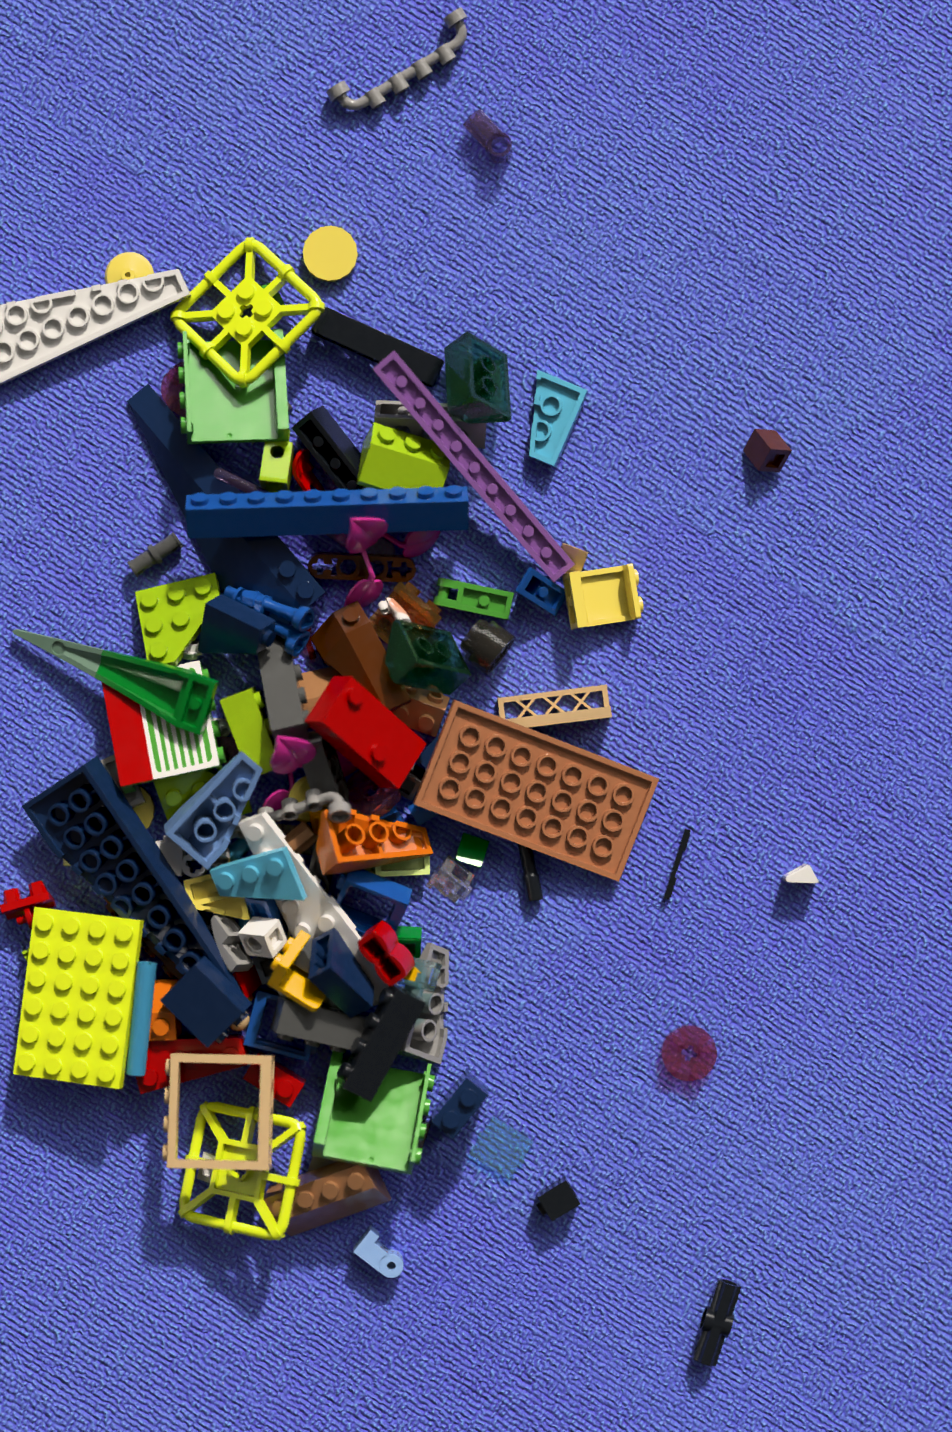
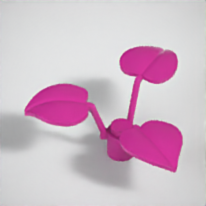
M370 517L351 518L346 548L350 553L361 552L369 577L368 580L358 581L352 587L343 607L358 600L361 607L364 608L374 602L381 594L383 582L380 579L375 580V574L366 549L374 545L378 539L384 537L396 546L404 548V557L412 558L430 549L438 539L441 531L409 532L405 541L401 542L386 533L388 524L383 519Z
M277 736L275 750L270 762L271 768L275 773L288 774L290 787L288 790L278 789L265 800L262 807H271L274 811L281 809V801L289 797V793L295 784L293 771L298 767L301 768L303 764L310 762L315 757L316 749L313 744L298 738ZM336 750L344 777L358 769Z

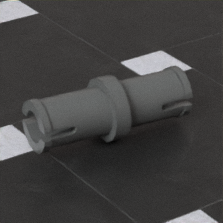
M172 532L171 535L154 546L152 544L147 546L148 550L127 563L136 577H138L156 563L158 565L163 563L162 560L183 546L175 533Z

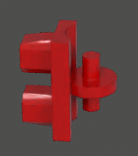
M43 881L30 883L28 886L31 896L23 899L18 888L5 890L3 892L4 904L0 905L1 913L5 914L8 920L16 918L18 925L27 923L32 930L34 907H56L55 899L48 892Z

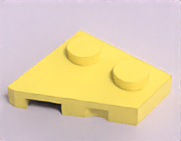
M211 874L183 881L185 890L197 910L243 920L251 919L244 897L219 896Z

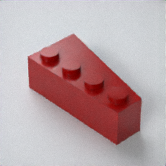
M229 1034L220 1044L214 1041L208 1048L196 1036L182 1035L177 1040L149 1041L146 1074L144 1076H135L140 1094L170 1086V1076H166L165 1066L166 1059H171V1053L249 1055L247 1045H243L245 1040L244 1034ZM181 1062L180 1083L248 1064Z

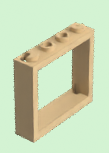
M171 1053V1059H166L165 1066L166 1076H170V1087L165 1088L164 1094L165 1104H169V1116H164L163 1123L164 1133H168V1144L163 1145L162 1152L163 1161H167V1168L272 1169L275 1055ZM181 1062L260 1064L257 1161L178 1159Z

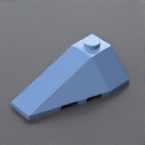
M243 751L239 752L164 824L165 834L208 870L227 849L232 833L240 821L243 809L250 799L263 769Z

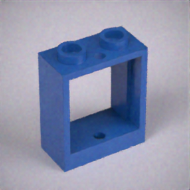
M364 869L348 872L347 874L341 873L335 887L339 891L337 895L332 893L331 896H333L354 923L357 933L363 936L369 928L382 919L342 904L350 885L394 903L384 922L389 924L396 932L408 907L413 889Z
M259 988L243 1045L308 1061L310 1055L316 1056L318 1047L305 1045V1049H300L258 1038L268 999L277 1002L278 996H281L277 992Z

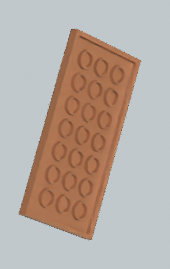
M453 699L413 804L619 882L659 778Z

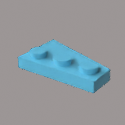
M537 369L529 456L556 468L589 392L584 388Z
M287 846L218 865L209 871L219 896L304 901L307 897Z

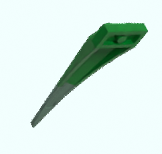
M20 629L12 631L22 639L55 655L117 690L173 726L197 735L204 733L219 681L185 668Z

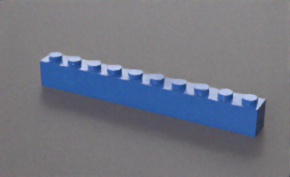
M458 485L435 488L430 486L419 488L393 487L391 489L365 488L363 490L341 488L334 491L311 489L304 492L282 490L271 493L253 491L251 493L239 494L233 492L222 494L196 493L186 496L185 511L188 539L349 534L350 519L363 517L385 520L388 524L386 533L469 530L468 487H460Z

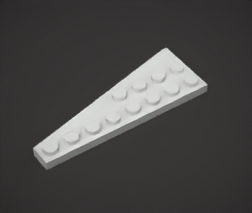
M180 270L164 271L144 277L124 279L103 285L98 284L88 288L47 294L0 305V385L190 297V291Z
M266 811L241 820L238 824L253 855L284 846L288 848L307 895L304 901L275 899L293 939L297 937L301 930L310 935V940L335 928L373 984V1006L378 1005L380 993L384 988H388L389 985L380 979L374 964L362 955L358 947V940L361 937L355 930L356 926L333 896L329 897L319 884L321 881L316 875L313 876L302 863L304 859L299 853L296 854L284 839L286 836ZM326 996L324 1003L327 1007L340 1009Z

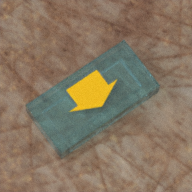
M414 958V967L397 984L435 991L442 964Z

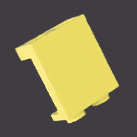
M632 563L596 570L569 572L562 575L571 630L641 618L644 607L642 598L638 597L637 592L639 575Z

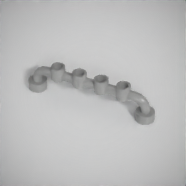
M463 8L456 9L443 19L449 29L454 27L456 30V36L453 40L443 44L431 54L419 59L407 69L395 74L386 82L371 89L358 99H351L347 96L350 88L345 80L341 81L326 91L332 102L337 100L344 108L358 111L369 105L374 110L386 102L384 96L389 92L393 91L395 95H398L408 89L410 86L407 81L417 76L420 81L433 73L431 66L440 61L441 65L445 66L456 58L454 52L464 45L467 38V28L464 20L468 17Z
M315 788L306 791V800L298 802L297 799L290 797L281 801V809L277 811L267 806L257 810V814L266 811L276 823L282 820H296L299 814L303 812H317L323 808V805L331 803L328 806L330 821L344 823L351 819V805L345 802L342 796L335 792L322 793L321 790ZM241 815L240 821L248 818V816ZM239 824L236 825L230 840L236 837L240 839L245 838ZM227 848L211 866L215 867L229 863L230 850Z

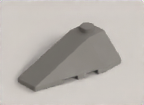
M427 943L415 965L421 973H417L415 981L408 980L404 987L407 991L419 996L426 1004L398 1054L441 1065L448 1036V1028H444V1012H448V1002H444V987L449 983V950L433 943Z

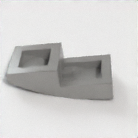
M214 915L211 918L212 931L226 966L230 972L249 971L254 962L240 944L241 940L238 932L241 930L240 926L233 917Z

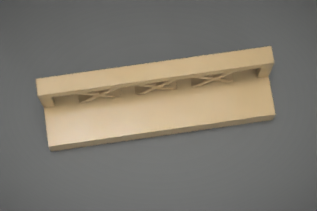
M607 685L497 698L499 717L505 719L504 703L516 702L524 708L517 718L506 720L527 728L612 717ZM602 691L604 707L591 708L584 700L590 692ZM585 693L581 699L575 694ZM563 695H571L578 701V704L572 711L565 712L556 705ZM558 696L554 703L547 698ZM543 698L551 705L544 715H537L529 709L535 699ZM530 700L527 706H525L520 701ZM581 704L587 708L584 710H577ZM553 708L560 712L549 714ZM526 711L533 715L528 717H522Z

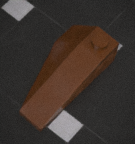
M358 600L333 612L313 634L311 641L323 662L329 667L332 666L342 676H352L391 712L411 702L408 692Z

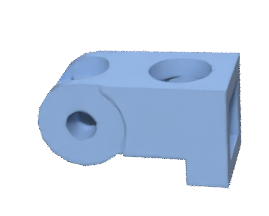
M370 1225L353 1247V1252L382 1275L388 1278L399 1276L403 1270L402 1255L399 1251L388 1249L377 1240L379 1238V1231Z

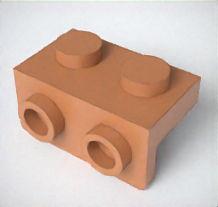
M401 680L411 698V702L392 711V713L409 728L436 737L450 698L437 690H428L417 686L412 681Z

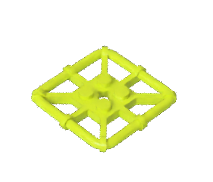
M247 237L211 272L208 270L204 274L205 278L190 291L191 296L181 300L174 311L170 313V321L173 322L182 335L183 331H187V339L199 350V355L203 359L209 360L230 381L239 385L240 388H248L249 384L256 381L284 353L287 355L291 351L290 347L325 311V303L322 302L315 291L295 274V269L291 265L284 264L263 243L255 240L254 237ZM246 253L245 278L230 291L218 279ZM256 253L278 272V276L265 289L255 282ZM289 282L309 303L280 305L272 297ZM212 285L225 296L213 310L186 312ZM247 308H252L251 312L253 315L242 318L243 311ZM306 315L283 339L279 338L271 330L283 316ZM216 321L223 330L211 342L207 343L187 323ZM266 335L276 346L250 370L251 348ZM232 337L241 345L239 372L217 353Z
M207 1101L199 1106L200 1110L196 1116L189 1154L185 1155V1159H206L199 1157L207 1121L218 1140L215 1160H258V1145L252 1144L255 1126L259 1122L258 1107L250 1106L245 1108L222 1102ZM215 1113L245 1119L241 1141L228 1138ZM273 1114V1125L289 1129L272 1141V1153L295 1137L287 1176L269 1173V1170H246L242 1178H239L240 1175L236 1170L213 1169L209 1188L190 1201L197 1169L185 1168L179 1197L178 1214L180 1218H185L194 1224L224 1230V1233L229 1235L237 1233L263 1240L277 1241L284 1238L289 1225L296 1186L299 1187L300 1185L298 1176L306 1141L305 1130L307 1129L304 1122H299L292 1117ZM267 1180L285 1184L278 1223L263 1199ZM216 1194L229 1197L225 1219L195 1212L198 1207ZM240 1200L252 1202L268 1229L237 1222Z

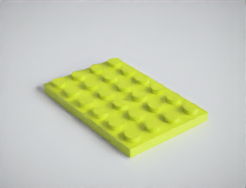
M34 907L13 1074L123 1089L136 968L140 957L144 920Z

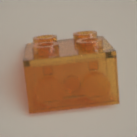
M400 581L388 597L393 598L407 612L412 622L409 629L401 630L392 614L389 613L383 616L379 608L369 618L377 635L403 658H409L442 620V617L439 615L442 610L431 600H428L427 603L418 597L421 592L409 581L405 585Z

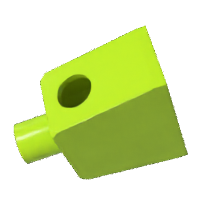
M276 441L264 443L259 476L261 492L290 491L292 461L294 460V446L292 442Z

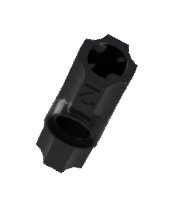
M717 1279L710 1304L706 1306L700 1323L701 1332L693 1352L694 1360L708 1366H716L724 1339L728 1338L733 1325V1311L741 1289L739 1284L727 1279Z

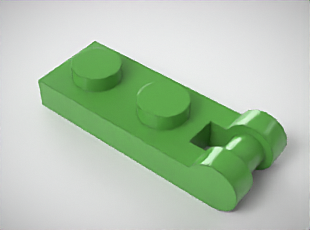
M438 577L437 586H439L437 596H434L433 605L509 620L514 596L513 592ZM450 589L458 590L456 600L448 599Z

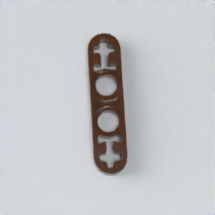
M316 552L308 561L310 574L318 579L368 580L369 577L361 553ZM367 554L370 562L377 560L384 565L383 571L375 575V580L408 582L415 576L416 567L412 558L404 557V555ZM320 558L323 559L324 564H332V558L337 559V573H331L332 567H324L323 572H318L317 567L312 566V564L317 563ZM345 559L353 560L356 564L355 571L349 574L344 573L340 569L341 562ZM387 561H392V567H400L401 562H406L407 567L411 568V570L406 571V575H400L399 570H391L392 575H387Z

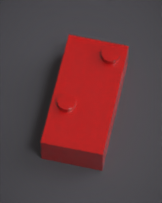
M333 676L304 721L380 788L399 789L427 744L352 676Z

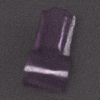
M481 108L470 115L463 124V127L486 150L492 161L496 163L507 162L513 152L510 137L503 133ZM501 142L507 145V149L503 153H496L492 149L496 143Z

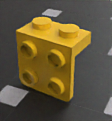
M301 930L295 939L292 937L288 939L282 949V952L285 954H278L270 966L274 972L267 985L309 1011L316 1012L326 998V995L308 980V973L294 964L310 938L309 934Z

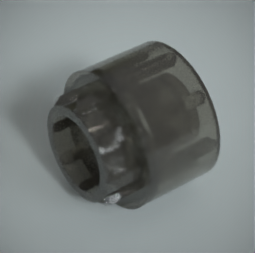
M483 619L474 624L460 646L461 650L466 653L465 659L488 675L507 654L516 637L494 620L488 623Z

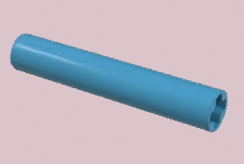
M137 962L126 1074L144 1076L146 1074L157 963Z

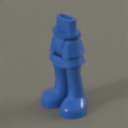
M227 586L223 595L268 617L271 613L290 621L292 626L276 620L274 632L286 640L285 651L289 655L297 657L301 654L311 635V632L307 630L312 627L315 620L312 608L301 606L298 609L274 601L272 596L264 595L259 591L246 590L242 587L236 589Z

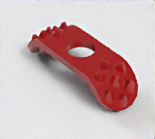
M305 448L299 450L292 461V474L303 491L311 490L310 485L319 491H325L312 472L314 467L309 461L310 451Z

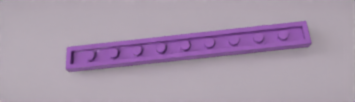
M395 350L373 368L375 373L553 582L575 565Z

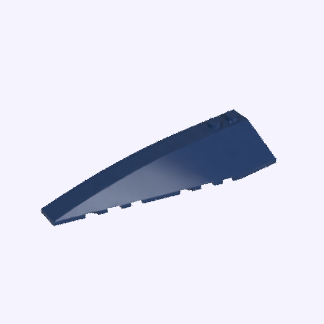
M149 384L145 385L127 401L185 519L187 495H194L196 493H241L200 444H187V433H181V421ZM278 536L195 538L211 572L217 575L222 594H224L227 586L236 589L242 587L246 590L259 591L264 595L272 596L274 601L297 609L301 606L311 608L327 594ZM270 613L269 617L285 624H292L290 621Z
M97 756L22 805V808L52 852L59 859L63 858L72 866L71 870L76 875L83 876L93 886L91 889L99 896L103 895L111 903V908L122 918L144 920L142 937H147L156 945L154 948L162 956L165 954L177 965L175 968L182 975L186 974L201 958L206 956L241 991L232 972H230L222 959L215 940L183 885Z

